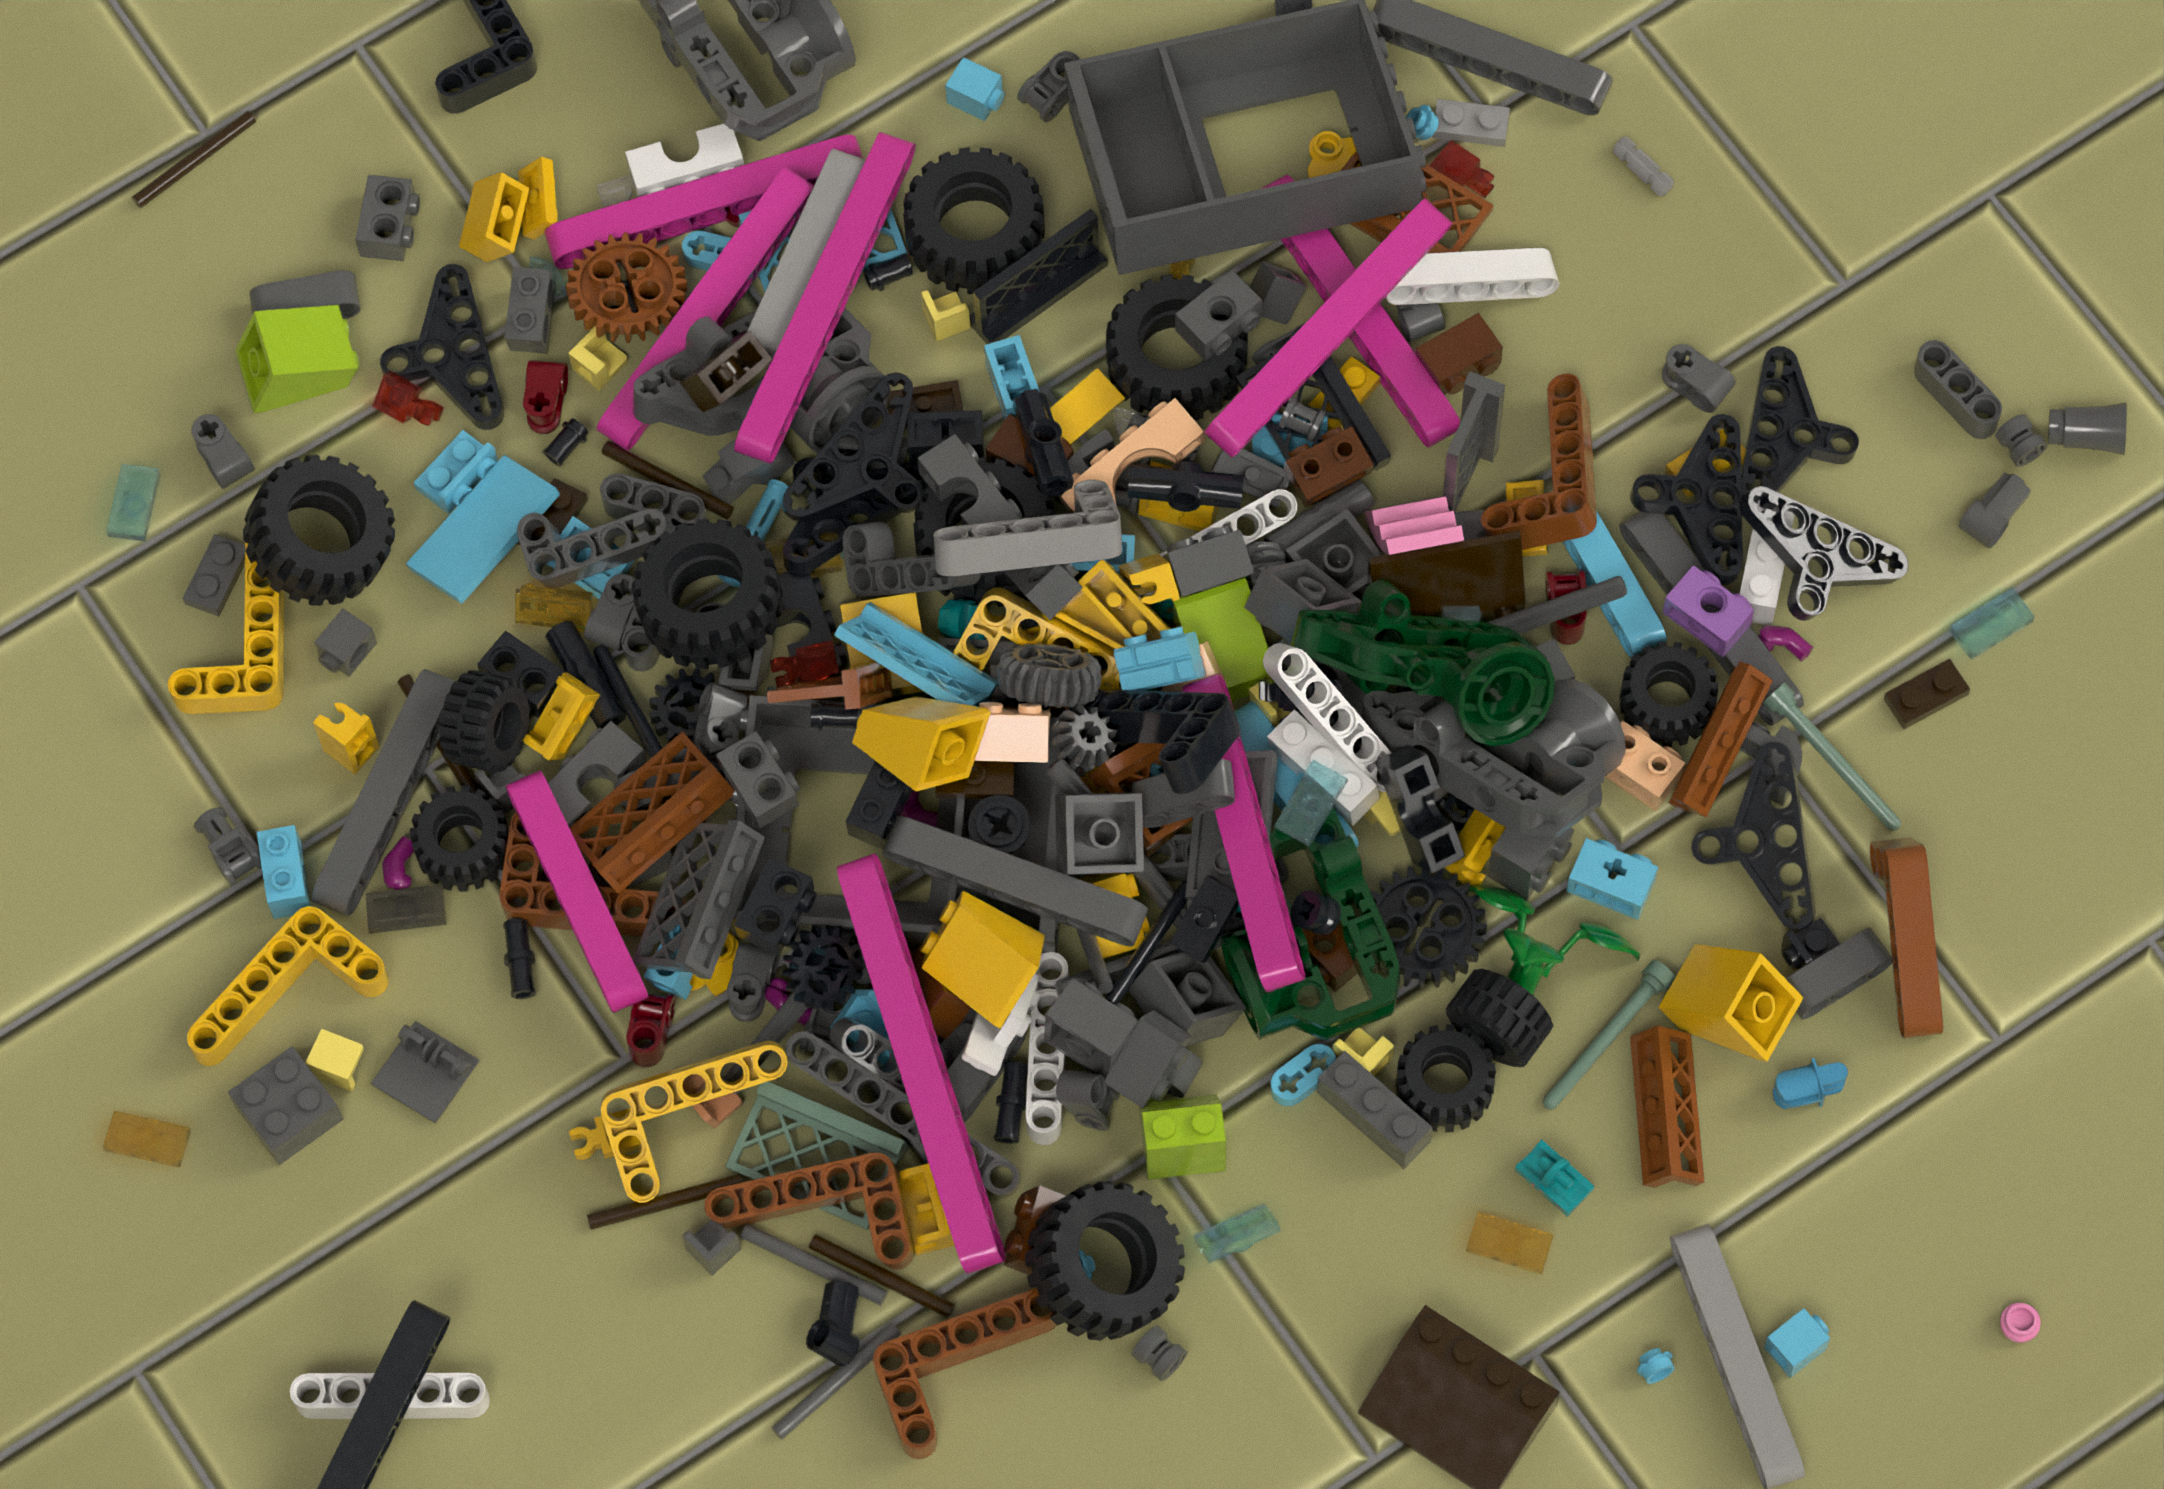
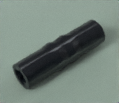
M564 621L552 627L546 633L545 638L563 670L600 694L589 714L595 726L603 729L610 721L617 726L620 725L627 715L611 689L606 674L600 669L597 659L591 654L574 622Z

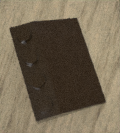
M1520 531L1369 558L1367 587L1376 580L1384 579L1389 581L1409 599L1410 615L1459 618L1487 623L1525 609ZM1386 629L1380 631L1374 637V640L1381 641L1386 633Z
M1425 1305L1401 1339L1359 1409L1358 1414L1470 1488L1501 1489L1557 1407L1560 1391Z

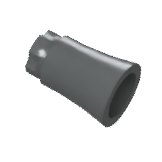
M2126 402L2106 406H2065V410L2050 409L2048 444L2063 445V448L2101 450L2125 455Z

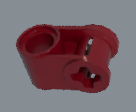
M528 361L523 408L527 414V423L535 433L549 434L555 431L560 424L564 396L568 387L567 363Z
M1578 570L1576 574L1554 575L1552 571H1546L1545 573L1546 601L1586 587L1584 570ZM1587 611L1566 617L1577 622L1572 625L1564 624L1561 622L1562 619L1550 623L1552 637L1557 642L1565 645L1575 644L1580 641L1584 635Z
M669 993L667 997L648 994L649 998L631 1005L626 1041L629 1055L636 1065L651 1067L661 1061L664 1055L668 1032L674 1018L676 1007L675 994ZM644 1039L654 1041V1044L646 1049L636 1046L639 1041Z

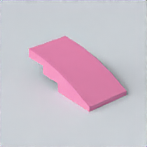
M1446 496L1364 512L1365 521L1379 548L1388 555L1464 541L1462 525H1456L1454 511H1449Z

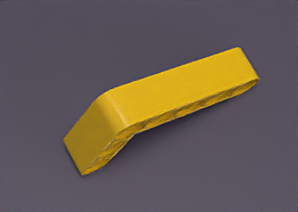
M245 543V550L249 543ZM246 551L244 665L182 668L172 673L167 684L168 690L175 706L183 713L205 714L267 711L277 707L283 699L285 591L281 590L277 593L269 587L270 585L267 587H257L259 582L268 578L261 579L255 571L257 562L249 561ZM262 614H272V617L265 622L256 621ZM261 649H272L267 656H256ZM263 683L272 684V686L264 692L255 691L256 688ZM225 685L234 686L228 693H217ZM186 687L196 688L190 695H180V692Z
M992 588L985 593L953 651L955 655L983 671L1001 636L1021 646L1026 643L1033 645L1039 642L1051 645L1052 643L1054 644L1055 639L1065 637L1072 641L1074 649H1079L1082 653H1089L1092 656H1101L1106 660L1108 667L1100 671L1102 675L1100 689L1122 690L1119 671L1117 670L1114 657L1115 648L1055 616L1049 620L1034 604L1003 588ZM994 600L1000 601L1006 608V614L1002 616L992 615L987 609V603ZM1025 619H1033L1039 624L1040 631L1036 634H1028L1022 630L1020 622ZM974 633L984 635L988 640V646L982 649L975 648L971 645L969 636Z
M312 906L303 907L294 913L191 1026L187 1034L188 1045L195 1059L204 1066L219 1064L315 959L359 994L365 997L379 996L385 992L389 983L388 974L382 959L320 909ZM308 925H320L318 931L313 934L303 933V930ZM338 947L349 948L344 956H331L332 952ZM286 952L294 953L293 958L289 962H277L281 954ZM375 969L378 971L373 979L363 980L360 978L366 970ZM258 981L268 982L267 987L262 991L251 990L253 984ZM233 1009L242 1010L241 1015L237 1019H225L229 1011ZM209 1037L216 1039L212 1047L207 1049L199 1048V1044L204 1039Z
M774 1041L759 1042L606 1092L600 1104L601 1116L628 1197L639 1203L648 1202L655 1198L660 1188L659 1174L642 1121L782 1076L788 1064L783 1047ZM767 1050L775 1051L780 1055L779 1065L772 1070H765L758 1064L759 1056ZM729 1062L738 1063L743 1069L742 1076L735 1082L725 1081L720 1075L721 1068ZM697 1074L705 1080V1086L701 1092L691 1094L684 1090L682 1084L687 1076ZM659 1086L665 1089L668 1094L666 1101L658 1106L650 1105L644 1097L649 1088ZM615 1098L626 1100L630 1106L629 1112L623 1117H613L607 1111V1105L611 1100ZM626 1136L637 1137L642 1143L641 1149L633 1155L624 1154L619 1148V1142L622 1138ZM638 1173L648 1174L653 1179L652 1187L646 1192H638L630 1184L631 1179Z

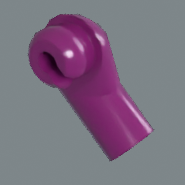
M1766 625L1759 630L1760 634L1758 637L1769 652L1773 650L1775 645L1784 646L1802 662L1810 655L1814 648L1790 627Z
M913 790L901 813L902 817H907L936 828L938 812L924 810L918 801L919 792Z
M405 836L400 838L382 863L384 883L388 888L392 887L397 893H404L412 884V878L405 874L404 864L414 853L412 841Z
M781 978L772 979L770 986L765 988L766 1000L777 1010L789 998V995H787L789 991H786L785 988L788 982ZM807 1008L797 1023L805 1026L810 1019L813 1009Z

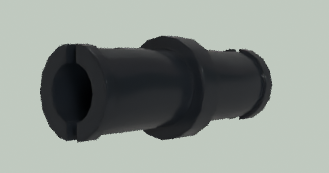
M523 918L509 919L503 923V928L505 929L507 947L504 963L505 966L509 967L511 997L515 999H528L536 995L532 971L535 954L530 950L528 920Z
M1009 1061L1004 1063L1001 1095L996 1097V1106L999 1107L994 1139L1001 1143L1017 1144L1019 1143L1018 1136L1022 1111L1026 1110L1024 1093L1028 1065Z

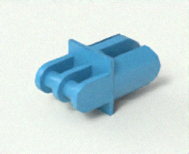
M1812 1058L1809 1065L1785 1070L1777 1075L1772 1091L1773 1100L1782 1109L1796 1108L1813 1103H1818L1819 1107H1822L1825 1096L1837 1094L1843 1090L1848 1069L1840 1062L1817 1067L1815 1058Z

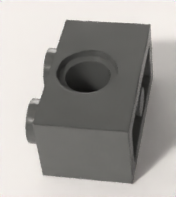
M1231 270L1175 314V331L1206 361L1214 354L1220 355L1225 352L1232 344L1233 339L1241 332H1250L1258 325L1262 317V299ZM1222 314L1228 316L1229 319L1217 321L1213 317Z

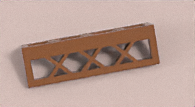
M1739 661L1737 667L1734 668L1669 801V804L1675 808L1707 817L1773 682L1771 678L1751 664Z
M1657 1025L1630 1036L1643 1186L1656 1188L1672 1181L1697 1186L1705 1182L1691 1034ZM1670 1041L1678 1043V1061L1671 1052ZM1674 1078L1682 1086V1097L1674 1089ZM1678 1115L1681 1117V1119H1682L1683 1122L1685 1123V1129H1686L1685 1135L1682 1133V1131H1681L1680 1128L1678 1127V1124H1677V1116H1678ZM1681 1152L1689 1162V1172L1681 1168Z

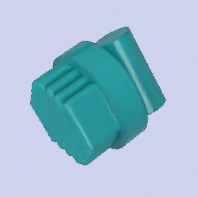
M959 599L957 601L947 600L942 608L939 609L938 628L944 637L961 638L978 607L975 601ZM974 633L969 636V639L984 640L985 636Z

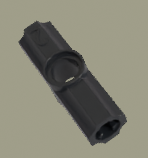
M1037 389L1025 390L1020 396L1015 397L1013 401V408L1025 441V458L1033 466L1040 491L1048 494L1049 497L1062 496L1064 492L1072 489L1074 483L1061 443L1062 428L1053 419L1046 395L1038 392Z
M1189 461L1178 462L1172 468L1131 464L1128 498L1168 502L1171 508L1182 512L1194 511L1200 505L1241 509L1244 475L1205 472L1200 465Z

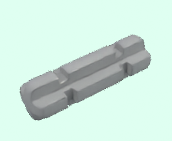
M1622 137L1614 145L1613 153L1621 161H1627L1626 166L1646 184L1651 183L1652 186L1650 188L1658 196L1666 195L1673 188L1674 180L1665 171L1660 172L1661 167L1642 149H1635L1637 145L1629 137Z

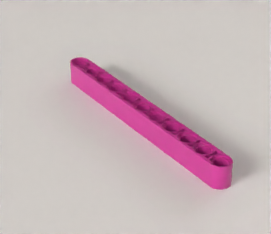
M883 132L878 133L776 350L773 361L770 363L740 427L735 442V452L772 464L910 168L915 153V143Z
M873 853L837 866V875L960 1263L964 1271L970 1274L1005 1262L1004 1246L882 864L878 856Z

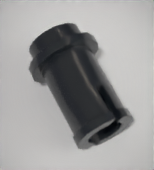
M904 253L899 257L878 265L874 263L869 264V268L864 270L863 274L871 291L878 289L881 292L884 290L885 285L907 276H912L913 270L908 257Z
M574 418L569 422H563L561 432L542 451L552 463L559 467L563 465V462L580 443L584 444L587 441L586 436L589 431Z
M819 700V704H811V727H818V731H822L823 727L857 729L858 709L845 710V705L823 704V700Z

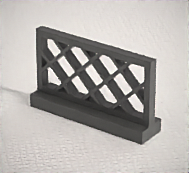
M1471 371L1464 383L1460 425L1446 455L1443 497L1446 496L1449 511L1454 512L1457 510L1480 458L1493 463L1499 448L1505 385Z
M728 820L727 825L700 823L679 841L634 956V964L640 968L689 972L702 979H711L765 837L739 820ZM701 834L703 842L691 851L696 835ZM707 853L709 860L697 869L696 862ZM688 870L690 877L678 886L680 876ZM694 888L695 896L684 905L682 898ZM674 905L676 912L664 922L667 910ZM680 924L682 931L670 940L668 933ZM661 941L662 948L649 957L653 946Z

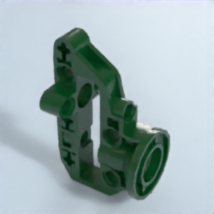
M1376 580L1366 588L1359 612L1334 610L1299 611L1290 646L1303 650L1311 659L1318 660L1345 672L1346 676L1365 694L1372 691H1384L1389 684L1409 687L1417 695L1441 696L1453 706L1459 726L1476 742L1491 746L1514 743L1535 729L1545 718L1553 701L1555 678L1547 657L1516 631L1477 620L1410 615L1409 599L1387 580ZM1386 629V633L1381 641L1373 640L1380 631Z
M1302 784L1293 792L1292 807L1270 834V845L1276 863L1278 859L1300 850L1306 852L1314 870L1315 881L1318 882L1323 895L1335 899L1339 903L1341 917L1337 926L1369 1000L1341 1011L1336 1010L1318 966H1313L1304 933L1292 921V905L1287 900L1288 912L1305 971V980L1266 992L1257 972L1246 928L1220 938L1222 953L1235 992L1245 1005V1016L1259 1040L1292 1027L1320 1039L1328 1040L1391 1016L1394 1013L1400 984V967L1397 955L1363 876L1362 863L1355 843L1350 835H1345L1335 809L1324 790L1316 784ZM1310 803L1312 808H1316L1315 819L1312 820L1311 812L1305 804ZM1320 835H1328L1333 838L1332 842L1324 845L1314 841ZM1353 903L1356 908H1359L1360 916L1355 918L1352 907L1347 904ZM1380 962L1382 972L1388 975V977L1382 978L1379 973H1376L1375 964ZM1309 996L1319 1000L1313 1007H1304L1299 1003L1303 998Z

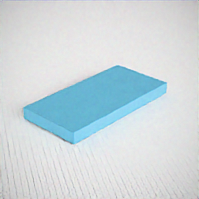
M503 455L409 559L406 565L410 571L462 604L519 541L517 526L522 517L529 513L543 514L559 497L560 493L556 487L506 455Z

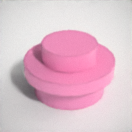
M2025 1303L2009 1305L2003 1311L2000 1318V1327L2003 1334L2011 1341L2018 1343L2032 1340L2038 1334L2041 1325L2038 1312L2032 1306Z

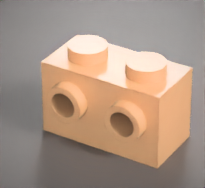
M997 702L979 703V707L987 708L991 713L975 761L1048 762L1050 754V710H1042V705L1037 703L1018 704V709H1003V704Z
M1622 720L1620 724L1625 736L1626 752L1621 765L1605 777L1657 811L1678 784L1686 763L1682 761V757L1674 749L1668 746L1661 747L1651 740L1650 735L1640 726H1630Z

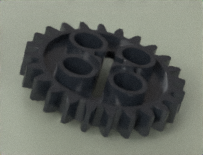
M1409 866L1406 878H1402L1400 874L1394 871L1392 873V885L1384 880L1379 882V889L1382 894L1371 891L1387 931L1393 927H1399L1407 933L1401 938L1390 936L1399 962L1400 974L1404 975L1405 987L1414 978L1418 979L1420 989H1424L1426 979H1432L1435 987L1439 988L1441 977L1444 975L1453 983L1456 976L1455 969L1463 974H1467L1469 966L1466 960L1477 963L1479 954L1475 949L1484 948L1485 940L1480 936L1486 934L1487 924L1480 921L1485 919L1486 912L1485 909H1475L1479 905L1480 897L1478 895L1467 897L1471 885L1466 883L1458 887V874L1455 873L1448 880L1444 879L1443 868L1438 870L1435 876H1433L1424 869H1422L1421 875H1416L1413 868ZM1412 897H1421L1427 903L1422 907H1414L1408 903V900ZM1438 900H1442L1443 904L1437 908L1431 917L1430 928H1423L1411 953H1404V950L1416 938L1417 926H1424L1435 903ZM1446 916H1453L1460 923L1454 927L1444 925L1441 919ZM1425 947H1434L1440 954L1436 957L1428 958L1420 951ZM1380 962L1377 963L1378 971L1382 970L1380 967Z

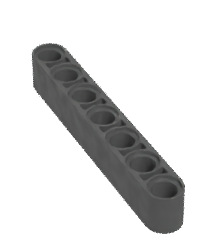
M1377 0L1373 8L1379 28L1378 32H1376L1377 37H1384L1385 42L1582 114L1597 115L1613 82L1608 73L1597 67L1412 0Z
M1639 511L1620 523L1619 529L1625 542L1666 595L1671 592L1693 565L1702 572L1705 571L1700 561L1663 514ZM1711 604L1702 606L1703 610L1709 613L1720 611ZM1751 627L1746 630L1724 657L1705 645L1729 677L1739 661L1751 664L1771 678L1773 682L1764 700L1781 684L1786 682L1795 692L1793 695L1797 700L1795 705L1798 708L1804 706V700L1799 689ZM1763 703L1758 710L1759 716L1769 726H1773L1785 718L1784 715L1780 717L1776 712L1772 714Z
M427 669L419 673L315 883L312 892L313 902L347 916L352 915L357 908L440 739L441 709L443 708L445 697L450 692V688L455 680Z
M899 816L896 818L882 852L887 859L900 865L1124 946H1134L1148 912V908L1144 904L1129 897L907 817Z
M798 1032L788 1039L786 1055L795 1066L924 1148L914 1115L912 1120L905 1125H899L894 1121L893 1112L895 1108L900 1104L910 1105L906 1094L811 1033ZM804 1040L812 1041L815 1046L814 1055L807 1061L798 1060L795 1055L796 1046ZM837 1061L846 1063L848 1073L844 1080L840 1082L830 1081L828 1069L831 1064ZM867 1083H877L881 1089L879 1099L873 1103H864L860 1097L862 1087ZM968 1135L971 1146L976 1147L980 1153L977 1165L985 1189L1000 1197L1014 1194L1019 1189L1021 1183V1174L1018 1168ZM1001 1167L1009 1168L1013 1174L1011 1184L1004 1189H998L992 1183L993 1172Z

